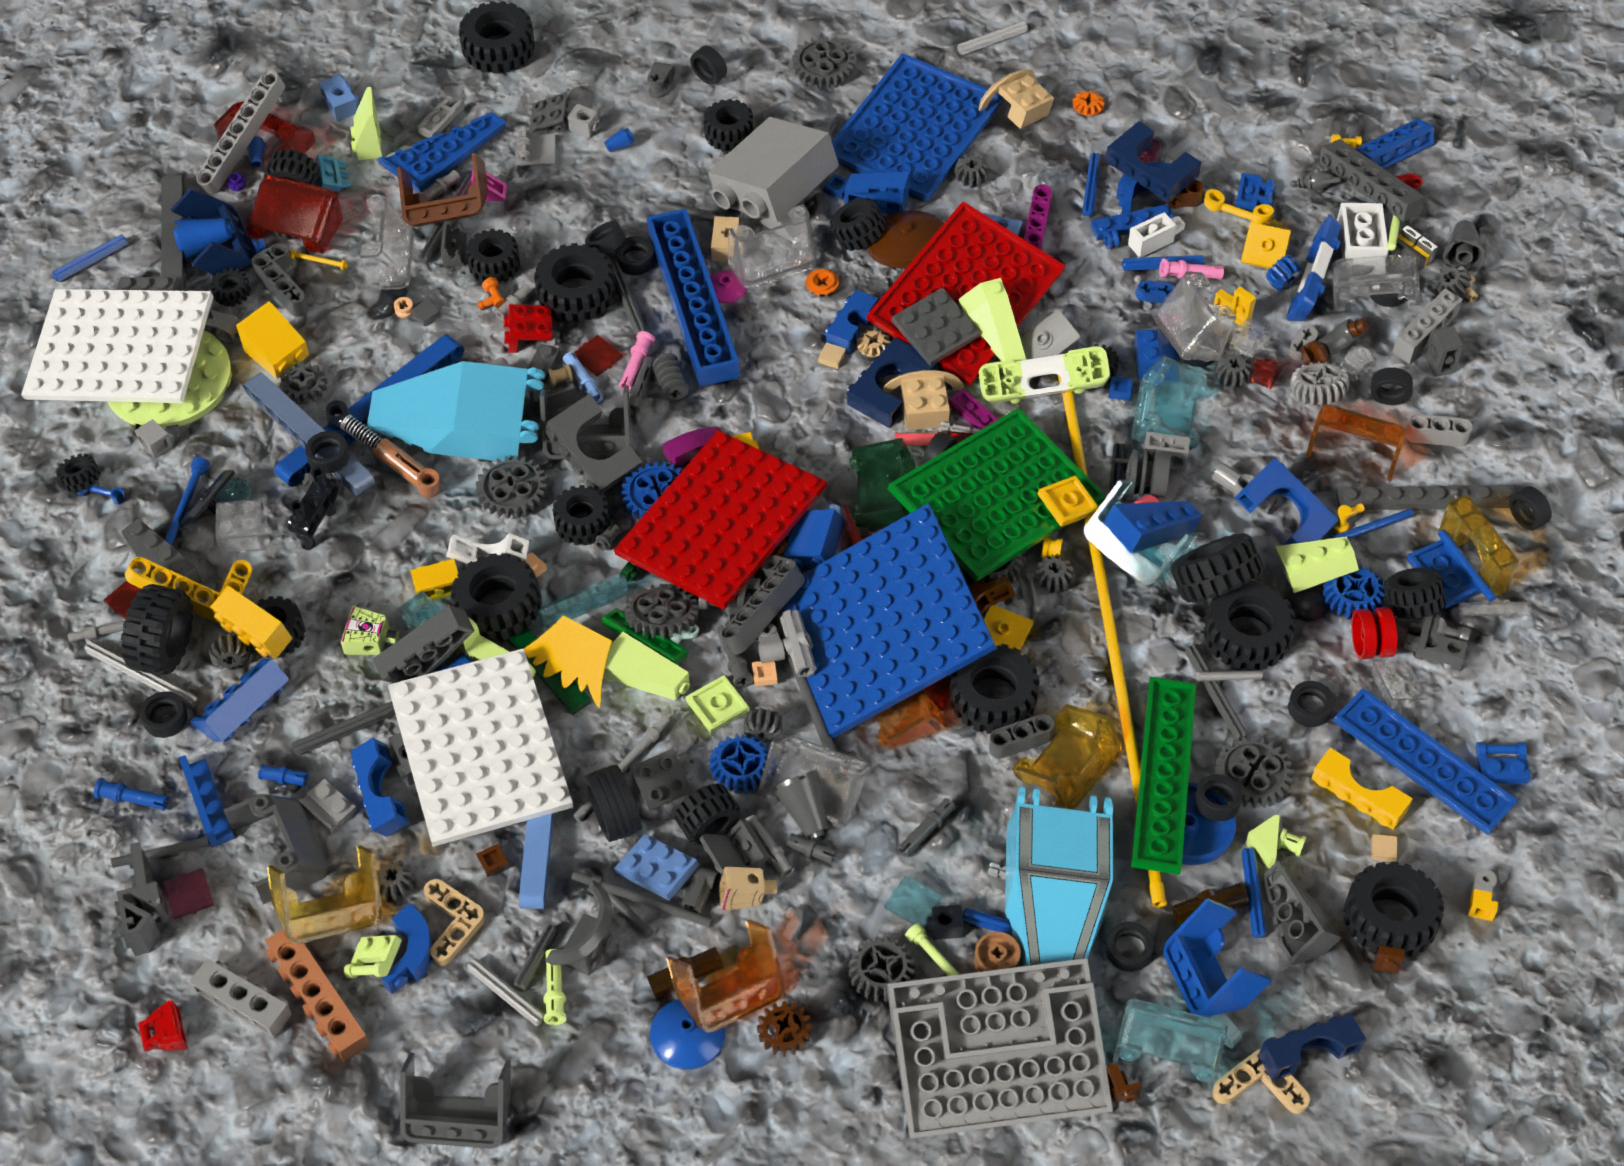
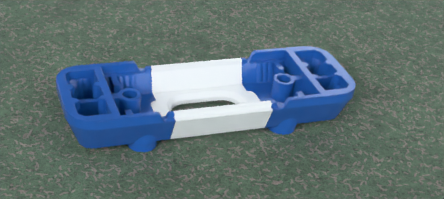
M1330 214L1327 215L1312 241L1306 258L1308 263L1296 294L1297 297L1292 298L1285 318L1288 321L1303 322L1314 307L1317 296L1321 297L1325 289V285L1322 282L1333 252L1338 250L1341 243L1337 239L1342 226Z

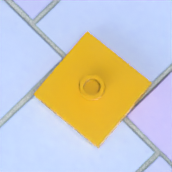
M1250 222L1241 263L1270 269L1277 260L1285 256L1291 230Z
M1076 475L1043 487L1037 493L1061 527L1094 515L1100 509Z
M994 605L989 608L984 618L995 644L999 646L1007 644L1009 645L1008 648L1011 649L1015 647L1021 650L1033 626V620Z

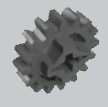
M302 362L299 363V367L291 365L292 370H285L286 376L280 377L281 390L292 401L295 399L296 404H299L301 401L308 404L310 399L315 402V397H322V391L327 390L326 384L328 383L324 370H319L318 365L312 367L310 362L306 366H303Z

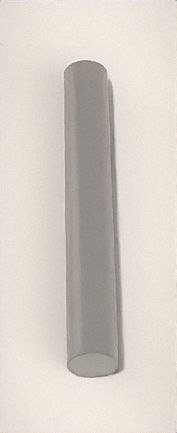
M1261 670L1196 673L1197 681L1259 680L1263 678Z

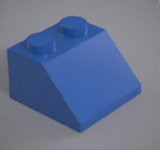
M1136 330L1134 354L1137 379L1180 378L1176 342L1159 330Z

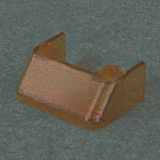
M1334 405L1323 406L1315 422L1306 456H1311L1321 425L1397 447L1387 480L1391 481L1406 436L1405 429L1399 424Z
M750 919L747 920L746 925L751 944L743 947L738 953L737 963L739 970L699 988L698 981L693 976L691 965L671 956L666 958L675 994L700 1029L706 1032H714L782 997L785 985L770 927Z

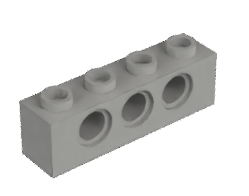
M1444 289L1396 337L1392 353L1410 364L1430 344L1434 330L1445 328L1458 315L1462 298Z
M207 958L189 981L194 993L274 1039L292 1015L288 1001L279 995H276V997L272 996L261 984L253 985L248 982V978L239 972H236V974L232 973L224 963L220 961L215 963ZM227 982L223 987H218L220 983ZM241 994H247L244 998L237 999ZM267 1005L265 1009L257 1010L260 1006Z

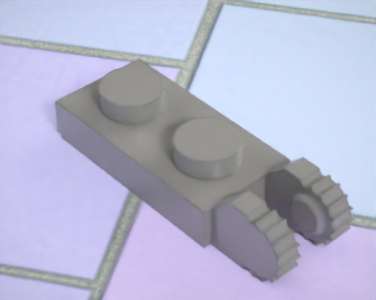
M448 96L417 126V133L427 138L441 133L462 112L464 102L459 100L454 104L455 99Z

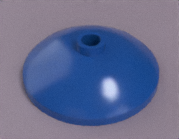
M690 997L676 999L663 1006L655 1015L650 1027L651 1045L659 1059L671 1067L683 1070L697 1069L714 1060L723 1048L726 1036L725 1024L719 1011L704 1000ZM687 1023L691 1025L688 1029L682 1027Z

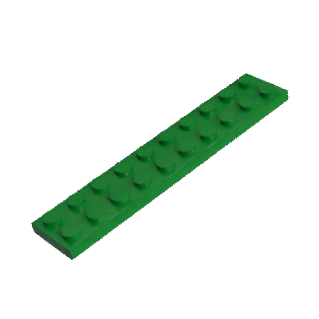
M1151 676L1149 678L1131 867L1177 875L1181 873L1196 683Z

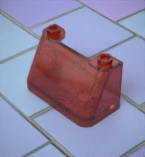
M267 175L261 181L247 225L248 234L256 239L264 238L267 230L302 238L303 244L308 251L324 254L343 220L339 199L329 189Z

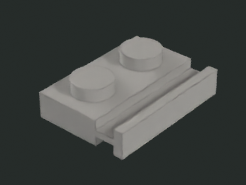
M323 779L310 790L303 800H299L302 808L331 834L337 826L340 827L357 812L356 806L326 779Z

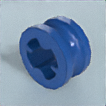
M1112 229L1111 232H1103L1104 244L1107 249H1111L1112 246L1115 248L1119 246V237L1115 229Z
M260 238L258 242L252 241L257 254L267 249L263 238Z

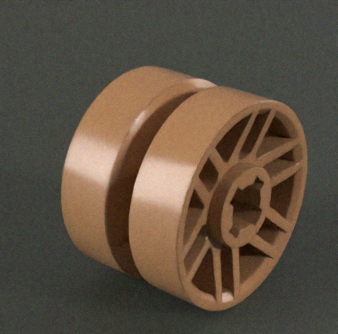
M990 932L981 937L975 947V973L1019 967L1021 952L1017 941L1009 934L1003 932Z

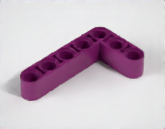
M1045 184L1037 185L1034 188L1024 240L1042 250L1052 196V189Z

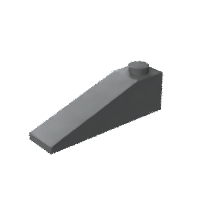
M1278 860L1262 876L1267 900L1272 905L1274 917H1272L1273 923L1277 926L1280 936L1277 938L1279 946L1292 965L1326 954L1342 938L1330 918L1281 861Z

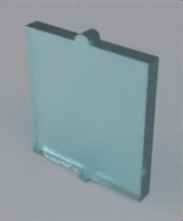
M904 876L898 887L892 890V895L884 905V909L913 925L920 923L923 926L927 916H931L932 907L936 906L940 901L941 895Z

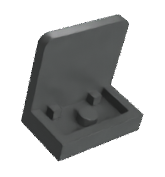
M741 819L727 835L703 834L700 837L705 852L709 854L716 870L722 875L724 867L760 868L770 858L751 825L744 819Z

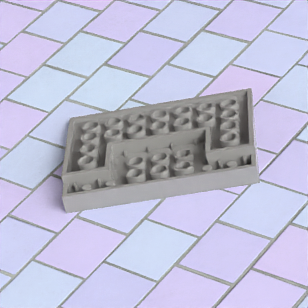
M1088 958L886 985L910 1139L1113 1111L1094 985L1091 983Z

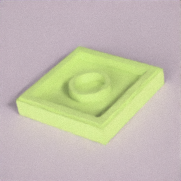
M725 675L686 696V702L710 734L750 711V707Z

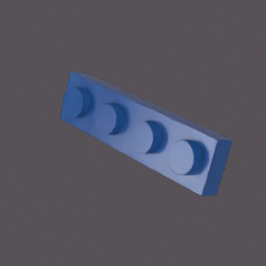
M1165 204L1091 220L1090 226L1098 241L1103 240L1104 231L1111 232L1112 229H1115L1118 236L1130 234V228L1163 212L1169 218H1173L1174 215L1169 205Z

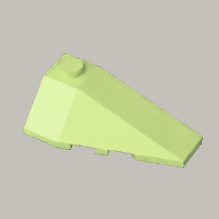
M1001 278L980 283L959 298L958 302L962 311L981 331L980 337L988 342L991 350L1001 361L1026 360L1009 298Z

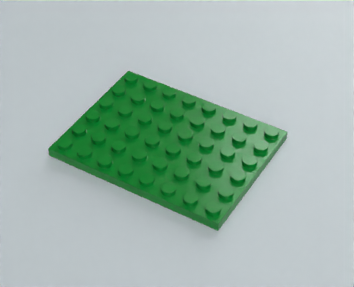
M1019 408L891 482L888 486V490L910 513L929 503L957 563L976 582L1063 528L1037 494L1039 489L1076 475L1097 505L1103 503L1107 497Z

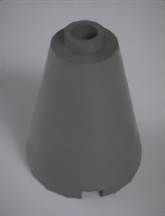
M1462 220L1455 225L1443 251V260L1446 267L1447 264L1452 267L1457 263L1460 267H1465L1468 272H1475L1483 266L1486 252L1475 225L1471 221Z
M818 770L806 772V776H796L773 787L774 792L805 837L811 836V839H816L825 835L824 830L828 828Z

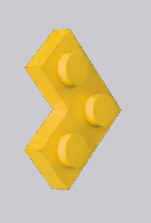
M1238 287L1234 291V296L1220 289L1215 294L1213 307L1246 329L1251 325L1256 297L1242 287Z

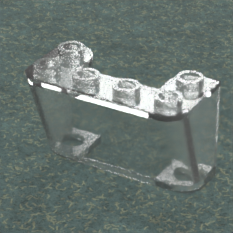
M1186 272L1153 313L1152 318L1182 359H1198L1206 362L1210 360L1219 361L1236 316L1228 306L1212 305L1205 300L1198 288L1199 286L1209 287L1210 282L1202 272Z

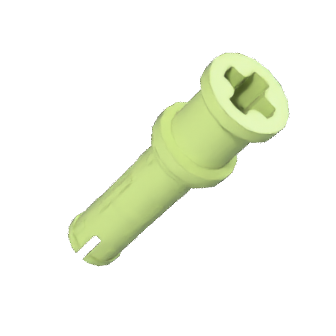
M555 949L547 950L545 952L546 958L548 957L550 951ZM546 963L547 993L543 997L546 1004L544 1022L550 1025H559L567 1020V1016L564 1013L566 995L562 992L561 965Z

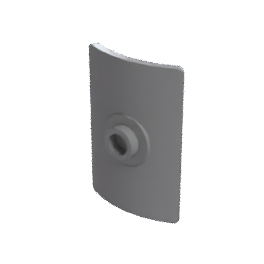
M1057 309L1020 339L1026 360L1058 355L1079 339L1080 335L1062 312Z

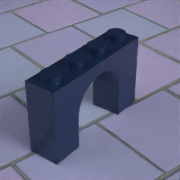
M1138 121L1107 147L1106 162L1140 183L1141 186L1155 193L1158 197L1169 202L1199 176L1201 161L1184 152L1173 163L1164 167H1152L1144 164L1138 157L1152 146L1154 131Z
M895 337L891 343L885 345L883 352L872 360L870 367L861 372L858 380L848 387L846 391L847 405L890 428L902 415V401L881 390L877 385L878 381L892 374L902 375L918 370H938V362L929 366L912 345Z

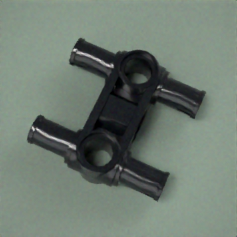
M320 466L312 468L311 476L313 477V482L300 503L299 500H294L289 504L292 515L288 521V531L293 532L296 538L300 539L301 547L303 549L306 547V550H311L315 547L313 535L325 515L327 514V517H330L336 513L334 502L338 495V486L332 484L331 480L326 477L324 467L321 468Z

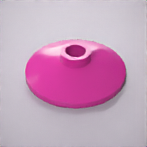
M719 271L710 276L719 303L735 302L746 292L745 279L734 271Z

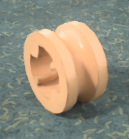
M401 297L394 302L395 313L398 317L407 318L412 315V300L407 297Z

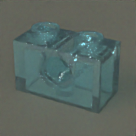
M421 591L401 605L403 613L401 618L407 627L412 626L416 629L440 612L441 609Z

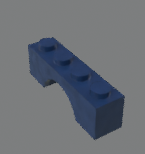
M1352 1014L1343 1017L1337 1015L1328 1022L1322 1024L1316 1022L1307 1029L1301 1031L1295 1029L1283 1037H1271L1265 1040L1258 1056L1271 1080L1275 1081L1295 1074L1301 1063L1300 1052L1303 1050L1319 1048L1330 1052L1337 1059L1360 1052L1367 1039Z

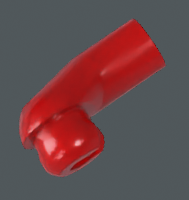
M1412 173L1395 176L1413 189H1418L1423 184L1422 178Z

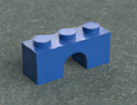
M855 290L852 296L847 297L843 309L836 313L834 322L827 326L825 330L826 342L846 348V354L849 355L857 343L859 327L853 324L862 323L869 326L871 322L867 320V314L878 303V298Z

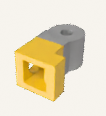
M1483 869L1477 872L1471 886L1468 916L1493 921L1498 910V902L1491 901L1492 892L1497 883V877L1492 871Z

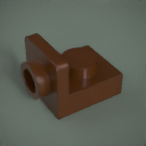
M1117 1063L1107 1065L1109 1088L1115 1103L1121 1101L1129 1103L1136 1100L1142 1089L1141 1083L1136 1082L1128 1085L1127 1077L1123 1070H1119Z

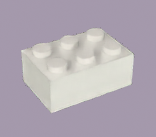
M1341 203L1337 221L1342 226L1339 240L1341 241L1340 248L1343 266H1384L1389 249L1382 203Z

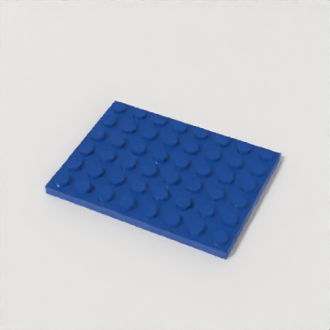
M902 53L832 140L838 163L859 173L910 171L909 194L928 202L956 166L958 159L962 158L1003 104L1005 98L997 92L987 108L979 111L980 100L989 88Z

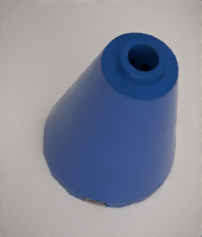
M226 218L179 219L174 221V224H177V228L173 229L175 241L179 252L184 251L186 256L182 257L185 260L197 257L211 241L222 244L232 239V234L235 233L233 223L229 222Z

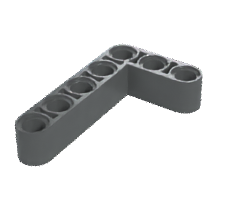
M771 554L754 574L755 578L761 579L763 584L721 632L722 638L732 653L740 654L748 649L803 585L805 578L794 560Z

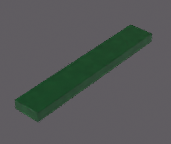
M524 628L521 634L517 636L515 634L509 636L510 639L506 640L515 650L526 648L538 638L529 628ZM536 656L532 658L527 657L528 663L533 666L539 678L572 715L591 703V698L584 691L580 692L579 685L575 680L567 688H563L561 680L562 670L545 678L543 673L547 661L534 665L533 661Z

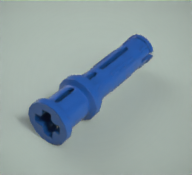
M99 778L94 787V797L96 799L103 797L113 800L114 803L126 801L163 811L168 806V802H165V800L168 801L169 796L129 788L123 782L112 783L106 781L105 778Z

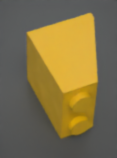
M270 301L236 325L244 352L276 379L285 374V370H290L291 365L295 366L309 355L306 341Z

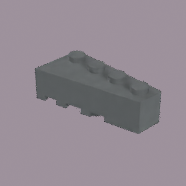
M448 605L374 657L373 662L381 679L391 683L430 674L475 630L464 609Z

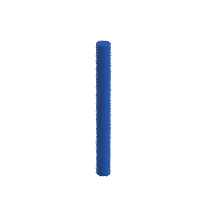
M1410 508L1333 535L1331 539L1347 537L1349 540L1414 516V513Z
M1445 529L1441 530L1438 536L1487 600L1493 602L1497 596Z

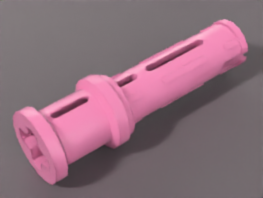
M1163 258L1159 268L1161 277L1177 276L1178 279H1182L1185 276L1222 279L1224 275L1223 266L1189 264L1184 260L1175 262Z
M640 331L637 334L636 344L631 348L632 356L619 382V387L623 390L624 386L629 385L630 391L644 357L649 356L650 346L655 342V337L649 332Z

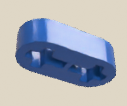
M1141 281L1135 291L1136 297L1141 301L1164 304L1172 302L1176 294V289L1172 284L1155 281Z

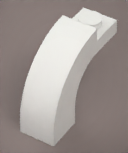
M508 533L499 543L480 544L453 534L449 541L446 557L465 563L464 569L466 564L471 561H477L478 557H488L489 554L493 553L497 555L502 553L510 554V557L514 555L525 561L529 540Z

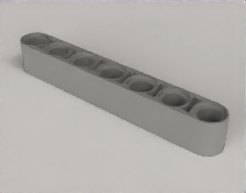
M267 70L261 75L198 172L196 180L207 193L215 194L221 189L283 93L285 84L274 70Z

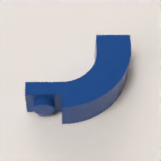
M1146 162L1144 164L1152 167H1164L1171 163ZM1123 174L1119 181L1116 197L1119 200V207H1122L1121 214L1130 212L1133 198L1138 193L1149 190Z
M411 903L392 918L395 930L408 942V947L404 956L389 970L388 975L381 977L384 987L391 994L396 989L402 988L407 983L409 977L417 983L426 973L432 958L430 951L433 944L427 923L422 914Z

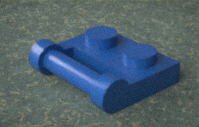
M1517 742L1516 744L1476 743V757L1481 774L1494 783H1529L1530 773L1525 742ZM1486 754H1516L1517 758H1486Z

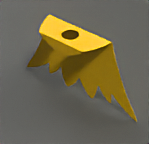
M563 615L543 635L524 648L525 654L528 658L536 656L533 661L534 665L547 661L543 673L545 678L562 670L561 680L563 688H567L577 677L580 692H583L588 684L592 698L597 707L600 708L603 673L609 648L613 641Z

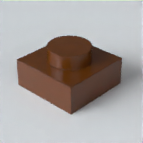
M499 844L476 854L487 877L509 867V863Z

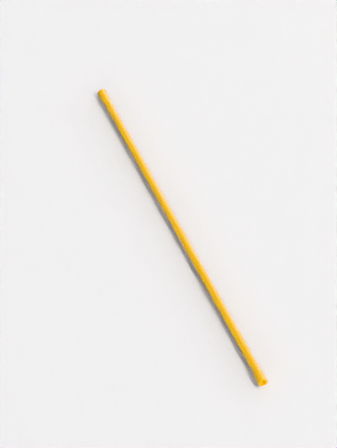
M1058 375L1059 384H1060V383H1061V377ZM1073 391L1065 392L1062 395L1074 462L1088 477ZM1094 514L1085 518L1137 808L1141 763ZM1148 870L1152 905L1156 908L1164 907L1167 905V899L1161 873Z

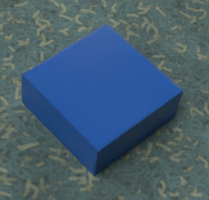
M833 174L824 186V193L842 199L848 179Z
M1111 376L1108 398L1130 401L1133 379Z

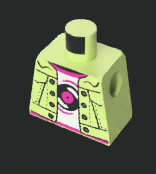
M352 606L341 639L343 652L346 655H379L385 643L394 644L398 641L399 631L389 629L386 616Z

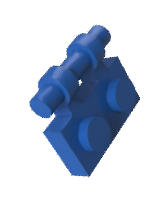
M1242 173L1235 207L1252 211L1256 205L1267 204L1273 207L1274 200L1272 197L1276 192L1275 181L1269 179L1267 183L1261 182L1262 176ZM1259 192L1264 193V196L1258 195Z

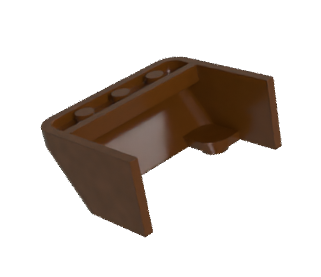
M471 153L475 183L471 184L468 188V194L430 201L423 193L413 194L411 175L402 167H397L403 220L409 226L417 227L479 215L488 197L485 162L476 153Z

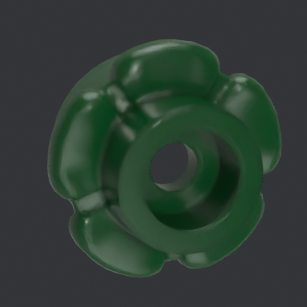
M628 562L621 570L619 576L624 579V582L628 580L632 582L639 573V570L636 569L638 566Z

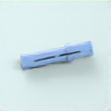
M574 352L565 354L563 361L566 365L569 364L571 373L579 383L580 390L586 393V395L590 394L597 404L600 403L603 395L598 390L596 381L588 375Z

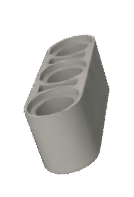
M1414 414L1409 418L1405 437L1414 443L1462 447L1468 443L1473 426L1469 420L1464 418Z

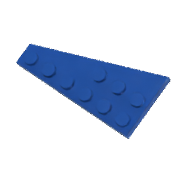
M491 112L471 120L469 125L461 128L459 126L452 128V132L444 135L439 133L414 143L412 148L404 151L402 149L394 151L395 154L387 158L385 156L379 157L378 161L381 166L397 177V167H402L411 175L413 189L421 193L433 184L436 179L441 178L470 156L471 153L504 130L506 122Z

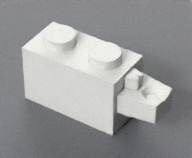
M1163 212L1130 228L1128 245L1141 258L1174 242V236L1184 230L1185 223L1179 216L1169 218Z

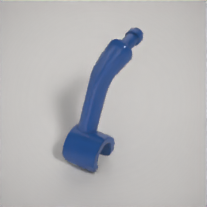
M91 484L89 489L84 488L83 491L77 493L79 496H83V494L89 491L110 496L116 505L118 504L117 497L122 496L126 499L121 488L110 490Z

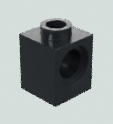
M961 905L932 907L931 916H927V929L932 931L933 940L963 938L964 926ZM946 920L950 922V924L943 925L940 923V921Z

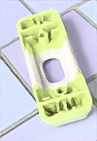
M1101 347L1070 350L1066 354L1022 361L1007 360L988 363L979 370L982 396L992 404L1008 401L1016 404L1021 399L1071 391L1080 394L1085 389L1104 386L1110 377L1107 353ZM1058 374L1061 377V383L1058 386L1033 389L1029 385V381L1036 376Z

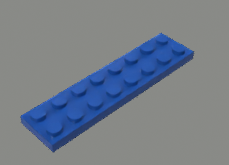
M1364 688L1334 718L1333 722L1487 835L1493 831L1517 804L1518 800Z

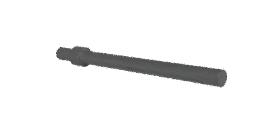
M574 870L571 877L572 880L589 886L594 880L601 884L609 893L702 926L710 927L712 921L710 917L607 882L601 876L595 874L590 876Z

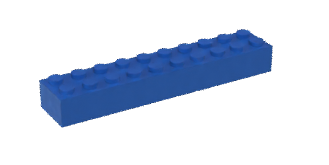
M687 209L648 216V235L654 247V253L698 386L702 387L740 378L739 360Z

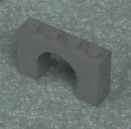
M588 394L549 420L545 432L552 442L555 441L561 455L571 461L575 473L585 479L586 487L592 486L594 491L598 489L602 495L624 480L625 477L630 476V471H637V466H641L642 460L630 445L604 460L591 459L581 452L577 445V435L600 419L603 411L592 396Z

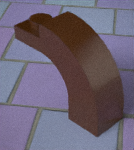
M1007 575L989 583H985L982 578L969 586L981 614L989 607L1015 596Z

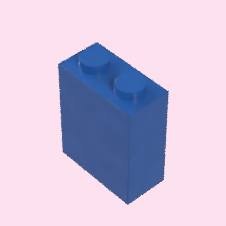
M835 509L807 510L791 529L783 557L794 560L799 569L814 568L835 556L845 520Z

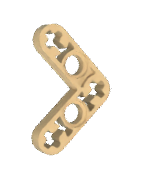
M433 879L424 886L427 901L454 918V921L432 945L430 951L433 962L436 965L445 966L454 960L485 922V915L480 905L443 881ZM439 888L441 895L438 893L432 895L431 890H438ZM453 899L461 901V905L456 909L448 907V903ZM468 913H470L471 915H475L477 913L478 918H472L470 920ZM456 930L465 932L463 938L459 940L453 939L451 935ZM446 950V956H438V951L444 952Z
M1261 1049L1252 1053L1215 1082L1212 1091L1213 1097L1218 1103L1229 1104L1262 1080L1292 1113L1301 1114L1305 1112L1310 1102L1308 1092L1292 1075L1284 1077L1287 1081L1286 1086L1279 1087L1271 1080L1263 1064L1257 1067L1255 1072L1254 1067L1260 1059L1258 1054ZM1240 1071H1245L1250 1075L1251 1079L1248 1082H1242L1238 1080L1236 1074ZM1232 1081L1234 1086L1230 1088L1228 1095L1226 1093L1220 1094V1089H1226ZM1295 1097L1296 1099H1298L1299 1097H1301L1303 1100L1301 1104H1294L1292 1102L1293 1098Z

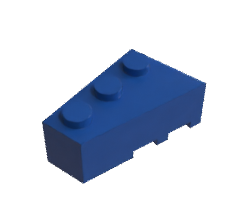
M910 171L850 174L844 190V204L854 199L870 198V200H874L882 213L892 214L905 211L909 201Z

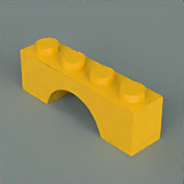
M1329 748L1316 765L1311 779L1319 786L1335 793L1341 800L1348 801L1356 806L1360 812L1372 816L1381 825L1388 826L1394 830L1409 810L1413 798L1393 786L1383 790H1370L1362 787L1351 775V760L1334 749Z

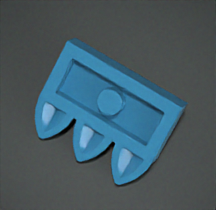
M317 155L315 162L320 170V189L340 192L341 189L352 186L349 181L344 179L350 176L348 172L343 170V168L348 166L346 162L333 157Z

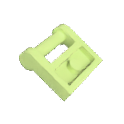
M396 935L361 937L351 963L344 967V975L347 978H357L359 975L387 976L402 940ZM364 963H375L374 965H363Z

